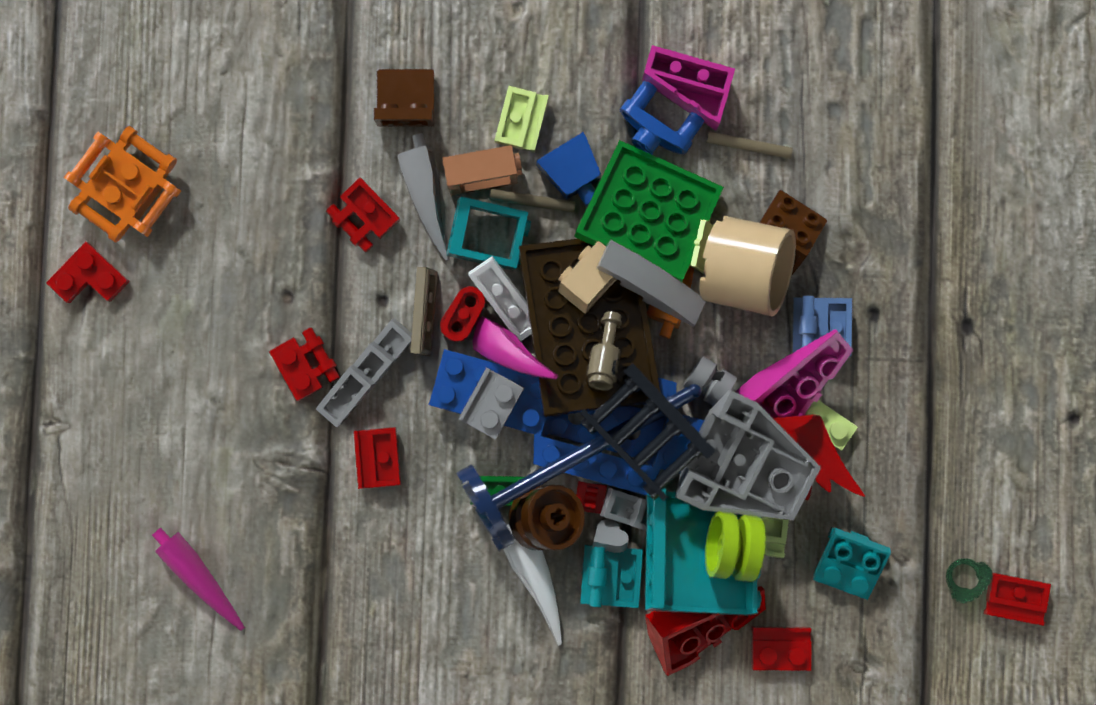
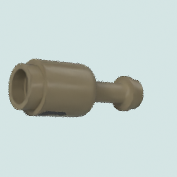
M612 311L604 313L601 319V323L605 326L602 343L593 346L590 355L587 378L589 379V385L598 390L612 389L617 379L621 352L613 345L616 328L621 326L622 321L621 315Z

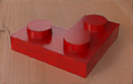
M85 241L46 284L66 303L70 304L88 284L105 300L111 302L130 281L90 243Z

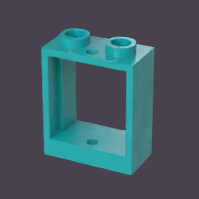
M460 197L457 200L446 256L480 264L493 256L501 268L515 270L517 265H521L519 246L522 245L523 236L528 237L531 220H527L528 212ZM470 209L517 219L509 259L462 249Z

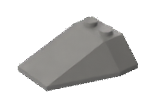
M729 390L710 409L699 430V433L716 452L707 460L703 456L699 459L696 457L681 471L676 497L707 511H722L794 520L821 467L757 402Z

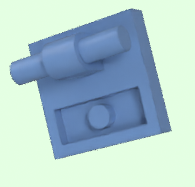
M814 296L794 298L793 352L834 329L839 332L851 347L852 298H814Z

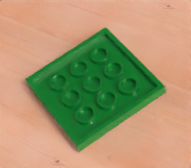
M619 140L574 237L593 246L598 241L607 246L608 242L612 240L660 267L682 283L692 261L695 248L694 241L697 239L700 221L707 220L709 222L724 187Z

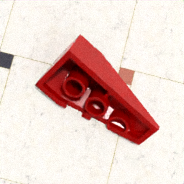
M762 586L757 587V591L761 593V605L757 609V614L753 615L652 611L645 615L648 636L664 673L669 676L694 664L700 659L698 655L711 644L715 648L722 643L720 638L731 629L739 630L766 610L764 588Z

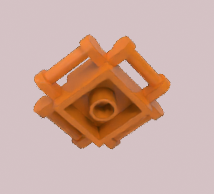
M131 126L124 129L116 144L97 131L93 137L95 141L72 172L68 171L63 177L82 190L70 202L68 209L76 215L81 214L108 234V238L115 243L124 236L130 226L148 237L153 231L151 227L174 196L177 198L181 193L180 189L166 180V177L176 165L177 159L170 154L165 155L137 135L138 131ZM131 144L160 164L156 172L126 152ZM104 147L110 150V153L102 157L89 175L90 180L86 183L81 178ZM162 188L165 189L143 220L139 221ZM93 198L121 218L118 224L114 225L89 207L87 203L90 199Z

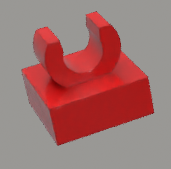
M578 481L576 495L582 503L584 512L601 513L607 485Z

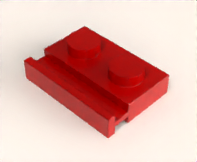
M397 428L354 431L358 489L401 485Z
M990 572L986 595L987 603L983 614L1044 626V615L1047 612L1051 584Z
M752 626V670L812 671L811 628Z

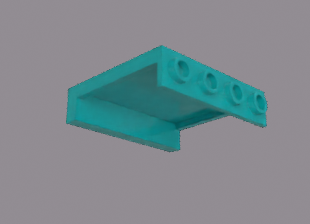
M666 488L662 489L667 495L664 501L660 497L654 500L647 493L645 610L747 616L757 614V609L761 605V593L757 591V579L760 578L761 570L753 582L737 581L732 574L726 579L713 578L707 574L705 565L706 538L711 519L716 511H707L678 499L676 492H666ZM735 514V515H736L737 519H739L743 514Z

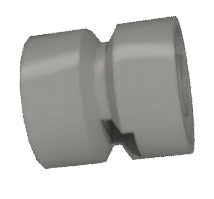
M702 356L686 379L683 388L689 387L691 384L699 385L702 390L703 401L714 406L732 389L737 377L725 369L718 371L717 364Z

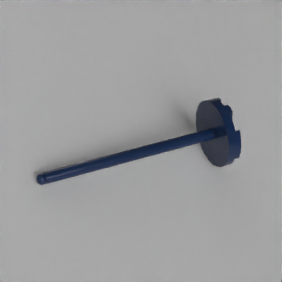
M691 384L689 387L680 390L666 399L678 409L698 398L702 390L699 385ZM661 412L658 415L654 413L637 431L659 420L664 415ZM632 418L610 429L607 433L613 437ZM600 435L490 496L472 464L458 471L456 475L462 484L467 482L462 487L475 506V511L483 525L493 538L492 541L498 551H501L515 543L498 510L499 508L609 448L611 445Z

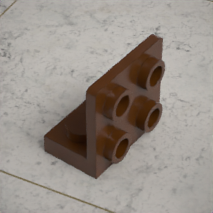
M379 69L377 71V108H374V121L377 127H434L433 69Z
M779 190L759 223L792 229L794 231L796 250L793 275L808 256L827 219L784 191Z

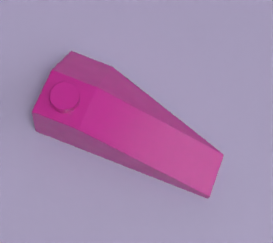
M834 329L758 372L735 392L757 402L772 418L803 416L814 401L818 402L822 396L821 390L829 379H833L853 352V349L839 332Z

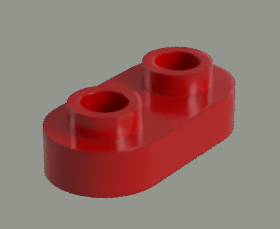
M468 286L458 292L442 323L443 333L449 340L461 342L471 334L485 307V297L478 288ZM474 297L476 299L475 306L468 307L465 304L466 299ZM456 322H460L463 325V329L459 333H455L452 330V326Z

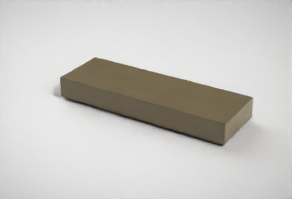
M417 267L410 353L420 356H430L432 352L438 272L428 267Z

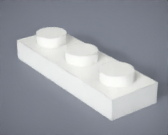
M491 256L469 271L471 280L483 293L508 329L520 341L531 335L526 300L494 257Z

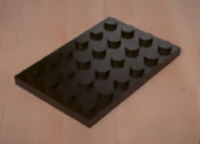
M580 239L519 246L534 356L544 366L558 375L557 379L538 377L544 417L580 413L583 409L587 412L598 410L625 384L624 380L627 376L624 374V370L632 363L660 391L646 304L642 301L643 296L619 285L621 281L617 279L585 314L559 293L561 282L559 277L569 266L572 268L576 266L579 262V255L587 246L593 247V245ZM612 311L619 313L622 321L621 326L616 328L613 345L621 352L617 379L612 389L598 390L589 385V379L587 378L592 347L602 343L605 326L601 323V319L605 312ZM639 390L637 393L633 392L618 407L645 404L644 402L648 398Z

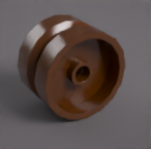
M562 485L539 486L513 501L509 511V526L514 538L522 546L530 550H562L573 545L580 537L584 527V509L580 499L572 490Z

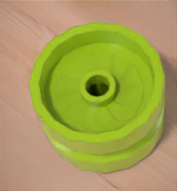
M716 512L711 519L706 538L705 565L707 574L710 577L721 579L729 578L732 574L737 581H755L760 573L765 553V527L763 520L759 516L742 515L737 519L734 513Z

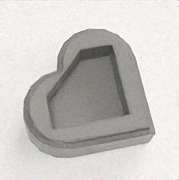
M604 519L597 526L593 548L606 547V551L621 553L628 547L629 536L626 532L620 530V526L615 520Z

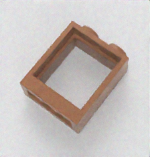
M512 145L442 157L447 186L451 196L518 184L517 176L522 175L519 152L513 153Z

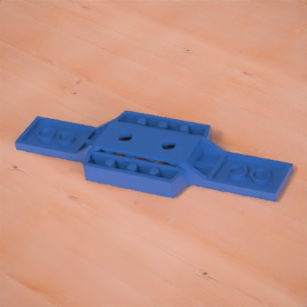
M444 349L429 406L461 414L486 368L522 386L524 390L504 426L534 434V465L544 467L579 447L546 438L545 436L549 434L583 444L600 436L598 431L592 435L582 423L579 425L572 424L568 420V414L544 417L538 377L511 370L494 362ZM658 377L660 392L666 398L676 393L677 382ZM634 406L618 407L599 425L607 432L634 417L641 408ZM595 410V411H588V413H589L590 415H592V414H593L594 412H596L597 410ZM683 415L699 432L704 420ZM665 416L641 429L637 439H627L620 447L629 456L635 457L667 427L665 424L669 420ZM682 434L678 437L675 435L647 462L648 465L644 464L641 469L654 481L661 469L666 470L688 449L686 445L690 442ZM612 446L605 449L618 453ZM600 452L564 472L647 495V492L642 488L646 482L623 458Z

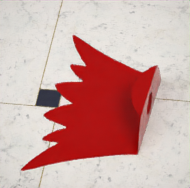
M820 415L773 418L821 467L815 480L824 490L832 492L830 480H833L850 492L865 497L863 491L852 478L838 455ZM812 486L805 498L807 501L811 496Z

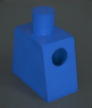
M584 132L537 160L538 169L566 200L578 194L586 207L589 205L595 192L592 184L601 179V172Z

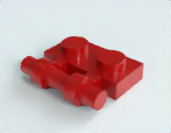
M361 177L339 196L347 204L346 207L340 210L335 204H332L326 210L333 219L332 223L337 228L341 227L351 237L349 239L355 247L359 246L365 253L373 247V244L367 239V236L372 231L381 239L401 220ZM354 213L365 223L360 229L349 220Z
M312 327L302 332L307 341L304 345L300 346L297 339L293 337L269 351L297 402L323 388L318 377L325 374L330 383L340 378L335 369L337 367L333 358L329 359L322 346L324 345L320 336L317 337ZM310 352H313L320 364L314 369L306 357Z

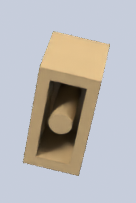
M600 241L592 248L587 246L579 255V262L574 268L569 266L559 277L561 281L559 293L585 314L617 280L597 269L606 248Z

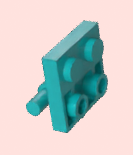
M831 527L828 532L830 540L814 571L813 580L868 600L891 555V548L870 541L869 537L853 531L848 533Z
M584 545L580 604H590L593 607H601L603 605L639 608L643 549L627 548L621 553L606 551V547L593 548V545Z

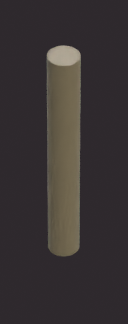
M710 131L708 132L706 142L791 159L793 151L792 147Z
M491 189L490 192L491 201L573 213L575 211L576 201Z

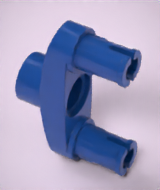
M643 81L630 100L627 99L620 108L623 117L637 130V133L631 140L633 145L650 154H653L658 146L674 153L686 154L692 146V139L703 125L704 119L698 114L691 112L678 131L672 130L644 111L657 89L648 81Z

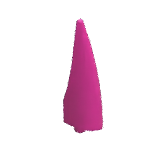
M483 316L478 318L472 340L473 349L476 352L511 370L536 377L557 379L558 375L539 362L524 347L515 334Z
M162 528L153 533L152 536L161 545L155 552L165 564L207 605L237 629L243 630L245 627L226 595L199 555L183 536L177 532L170 538Z

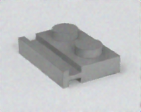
M486 368L458 419L496 440L524 388Z

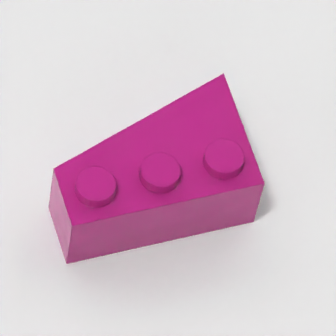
M652 45L642 81H648L654 85L659 93L687 112L698 114L704 119L706 125L716 131L722 118L735 68Z

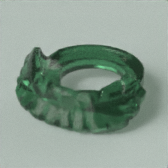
M961 558L952 562L946 571V583L952 591V599H956L957 602L967 603L974 601L975 598H979V595H982L983 591L987 590V586L990 585L993 571L985 562H976L969 558ZM966 564L975 570L978 584L973 589L962 588L954 583L952 573L958 565Z

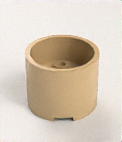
M724 216L723 221H716L709 234L703 253V258H706L704 265V274L706 276L705 278L701 277L699 280L702 300L772 317L775 316L785 299L792 276L796 250L794 231Z

